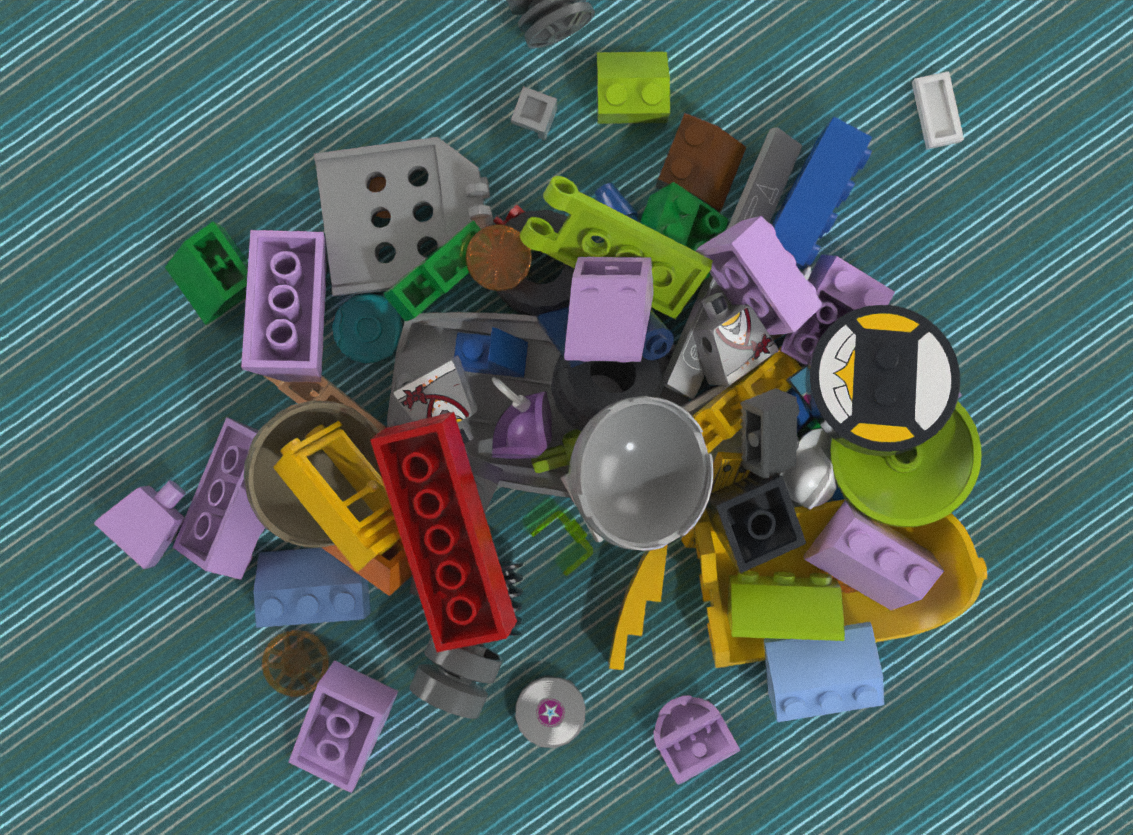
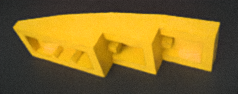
M781 347L778 348V352L728 386L692 416L703 430L702 436L708 454L723 440L732 438L742 428L741 423L743 421L741 416L743 414L740 411L742 409L740 404L742 401L775 388L784 392L791 388L786 379L799 371L801 366L797 360L781 352Z
M668 544L664 548L646 550L640 559L626 590L615 624L608 660L609 669L623 670L627 636H642L646 600L661 602Z

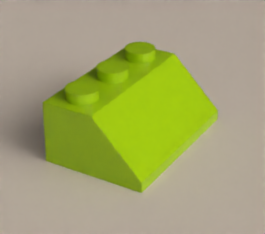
M749 570L742 573L738 572L737 575H729L727 618L732 637L845 641L842 591L838 581L832 579L831 575L812 573L810 578L795 577V574L790 572H775L774 577L759 576L758 572Z

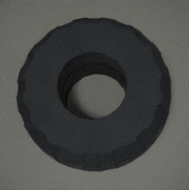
M544 209L524 212L509 220L501 229L499 235L494 238L493 245L496 249L489 255L488 262L490 278L500 298L515 311L530 316H539L570 305L572 277L575 268L564 263L561 275L547 284H535L528 281L522 275L520 262L523 255L530 248L523 244L520 239V233L528 219L531 217L541 218L547 221L552 226L554 232L558 234L568 217L564 214Z
M560 355L553 372L551 384L555 406L559 413L563 415L566 422L581 432L589 420L608 405L626 398L638 396L660 398L663 392L660 365L656 360H648L643 356L641 362L588 361L571 368L564 357ZM604 375L614 379L620 385L622 392L610 393L599 388L593 382L591 376Z

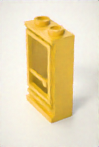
M339 421L326 428L321 424L311 430L305 436V440L300 441L299 438H295L280 450L283 456L273 468L349 563L359 572L378 554L382 555L401 538L381 476L346 433L340 429L342 424ZM322 449L357 493L342 502L308 460V456ZM360 498L374 512L361 522L347 508V506Z

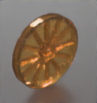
M490 225L481 229L473 236L466 251V264L473 279L481 286L495 291L508 290L521 283L527 276L532 263L531 249L521 241L520 232L506 225Z

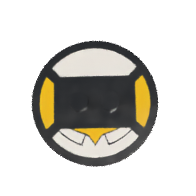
M866 306L853 310L836 320L819 339L807 364L805 377L806 394L809 406L817 422L838 443L866 455H897L910 451L932 438L950 419L960 393L959 364L946 336L924 316L899 306Z

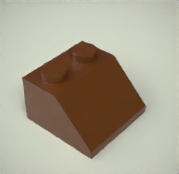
M684 113L655 187L662 189L675 182L720 213L747 147L720 127Z

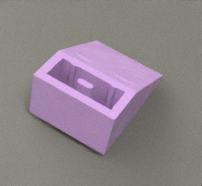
M821 255L808 281L815 287L816 295L823 306L795 333L786 334L780 351L806 366L817 342L836 320L862 307L888 305L895 292L838 256Z
M651 257L577 258L571 285L564 353L565 360H580L583 362H641L654 295Z

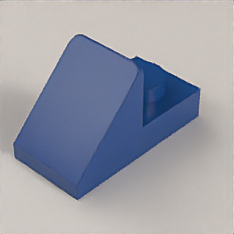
M492 327L491 336L457 332L454 357L459 356L465 372L524 378L528 342Z

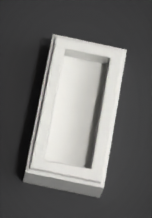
M949 71L915 78L912 81L926 150L962 142L964 137Z

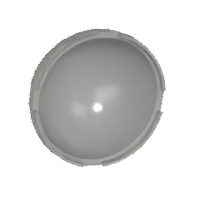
M648 396L626 398L608 405L589 420L580 433L569 465L571 494L579 514L587 525L602 539L624 549L656 550L664 548V546L680 536H685L701 518L712 490L713 459L712 454H708L702 436V428L686 410L665 399Z

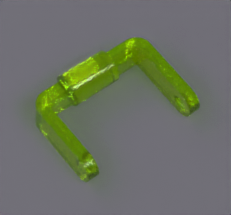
M556 511L536 527L530 535L535 537L557 517L565 525L564 529L577 544L580 543L587 551L563 571V574L567 577L592 556L593 546L586 539L588 534L575 519L571 521L563 511Z

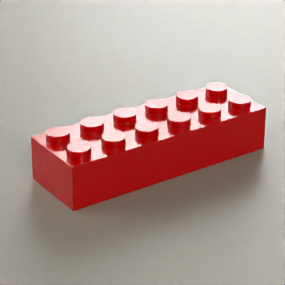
M450 412L384 428L370 441L436 651L442 652L507 639L517 623V619L455 413Z

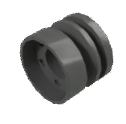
M506 0L512 14L522 15L518 21V27L521 32H525L524 39L527 46L533 49L546 47L568 38L586 26L595 15L591 3L586 2L587 0Z

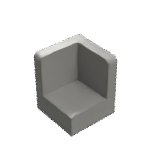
M523 86L511 118V123L537 132L539 139L546 140L557 111V99Z

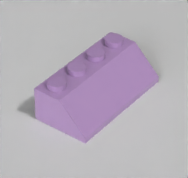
M250 230L241 365L243 370L284 382H321L327 272V246L324 232Z
M226 417L173 548L205 571L242 580L246 568L251 563L252 553L258 538L265 529L253 513L248 502L243 477L247 452L259 430Z

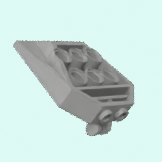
M439 137L314 154L333 296L387 291L405 274L427 258L421 256L420 253L421 245L425 241L433 240L438 243L439 248L473 220L488 238V234L493 233L495 230L490 206L484 205V199L490 198L487 177H481L477 166ZM418 171L428 173L429 177L426 184L420 187L411 185V178L414 173ZM376 177H384L386 179L385 188L377 193L371 192L369 189L371 180ZM422 206L433 208V216L426 222H419L415 218L417 210ZM382 211L389 212L391 215L389 224L383 228L375 227V216ZM386 246L394 247L396 251L394 259L389 263H381L378 258L380 250Z

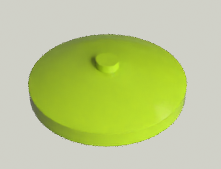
M958 401L954 412L944 427L932 438L910 451L890 456H873L853 451L841 445L833 438L830 444V461L833 464L837 486L843 496L854 508L868 518L894 527L923 526L938 521L952 513L971 493L981 467L982 452L977 428L967 410Z

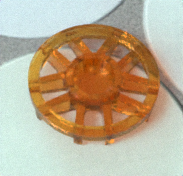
M302 629L289 630L277 635L267 645L262 658V670L268 684L277 692L290 697L304 696L313 692L329 668V653H327L323 641ZM289 636H297V648H291ZM303 637L311 640L314 644L304 649ZM283 639L285 651L273 648L278 641ZM318 647L322 656L310 659L308 652ZM270 653L281 656V663L269 662ZM323 661L322 672L319 673L312 665ZM269 668L282 669L276 680L272 677ZM307 671L317 679L313 685L304 676ZM285 675L291 677L288 688H284L279 684ZM297 678L306 689L293 690Z

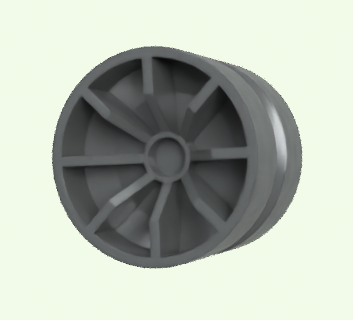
M431 636L424 654L436 665L420 664L410 684V691L418 698L443 711L470 719L479 718L488 693L475 682L494 683L503 662L502 657L488 649L484 644L437 652Z

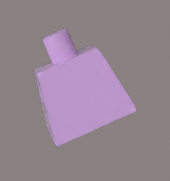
M171 480L158 493L150 486L139 487L98 518L94 524L143 569L153 567L159 562L183 524L185 518L174 506L186 493L178 484Z

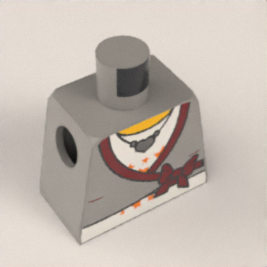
M722 293L712 294L702 301L709 318L694 328L693 336L708 384L730 386L779 351L766 328L748 304L727 305Z
M458 355L392 392L414 421L454 412L463 443L465 444L474 438L464 420L472 416L478 409Z

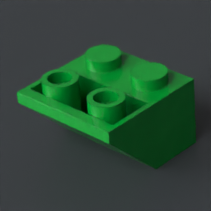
M672 182L649 197L640 223L696 251L700 246L723 233L729 219L675 182Z
M214 221L184 241L165 266L205 325L210 324L246 298L248 261L225 228Z

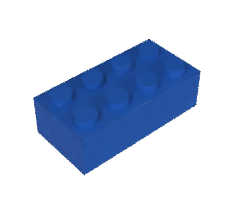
M833 117L819 134L771 224L775 229L776 237L784 249L793 255L796 260V266L802 270L807 265H811L821 248V246L816 244L818 238L821 239L832 228L838 214L833 212L834 208H838L842 201L845 202L852 191L855 182L850 180L851 176L854 177L859 169H863L872 153V150L867 148L872 137L836 117Z

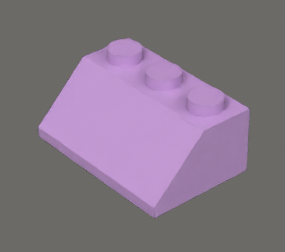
M762 216L740 221L696 250L699 254L713 260L712 269L709 273L731 304H748L752 307L769 335L795 333L823 306L816 295L815 287L804 278L796 266V260L793 255L784 249L776 237L775 229Z
M846 500L803 556L804 560L889 610L922 600L944 572L931 551L888 525L868 518Z

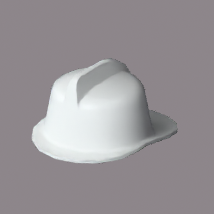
M823 428L811 430L802 436L796 453V466H791V469L781 471L779 474L784 478L794 507L804 506L812 509L813 507L820 506L826 503L836 490L837 481L833 472V464L830 461L832 438L828 436Z

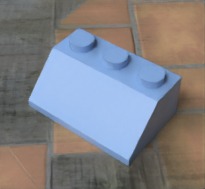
M871 622L844 626L845 641L764 639L768 694L777 722L884 705L883 674Z

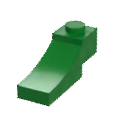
M473 220L415 268L405 274L383 295L406 322L410 321L422 313L437 298L447 293L490 255L496 247Z

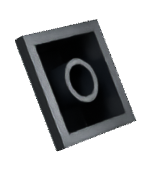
M775 473V476L763 478L754 474L710 494L706 506L710 522L739 573L806 544L783 476Z

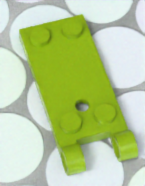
M554 176L543 193L544 200L551 207L569 213L558 234L554 232L552 226L547 221L538 217L529 218L520 233L521 241L528 248L541 251L573 268L576 266L578 257H651L654 292L651 307L674 319L677 318L712 269L713 260L579 192L577 186L571 180L562 176ZM600 236L605 241L602 243H596L591 239V237Z

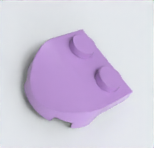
M681 696L668 702L659 712L654 730L655 744L678 785L741 751L721 714L709 701L692 696Z

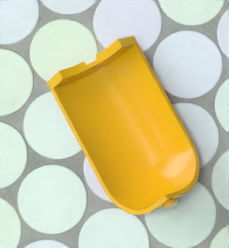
M847 499L826 502L812 509L804 506L794 507L806 544L753 567L749 571L758 572L759 576L774 577L775 572L794 573L795 577L810 578L812 573L828 574L804 560L803 556ZM952 513L938 521L923 526H889L931 551L944 570L922 600L889 610L832 576V579L838 581L842 591L844 626L871 622L875 642L917 635L942 626L963 614L974 604L979 596L983 581L987 579V567L982 557L978 558L967 530ZM711 522L696 523L694 533L696 554L701 562L702 574L699 575L702 598L703 602L710 601L711 607H706L709 620L707 628L715 668L765 660V638L732 637L727 618L729 575H737L738 571L714 532Z

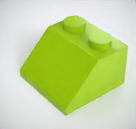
M597 52V124L667 123L670 115V75L667 52Z

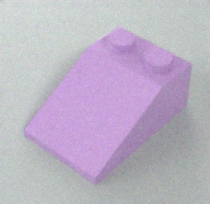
M334 661L317 684L289 763L352 793L388 718L398 691Z

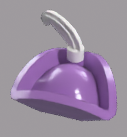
M493 376V384L513 403L502 413L495 426L492 439V458H538L552 441V413L547 391L527 396H517L500 378Z

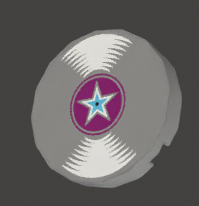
M545 675L532 680L522 689L516 702L515 718L520 732L530 742L540 747L557 748L568 744L580 733L585 722L586 707L581 692L571 681Z

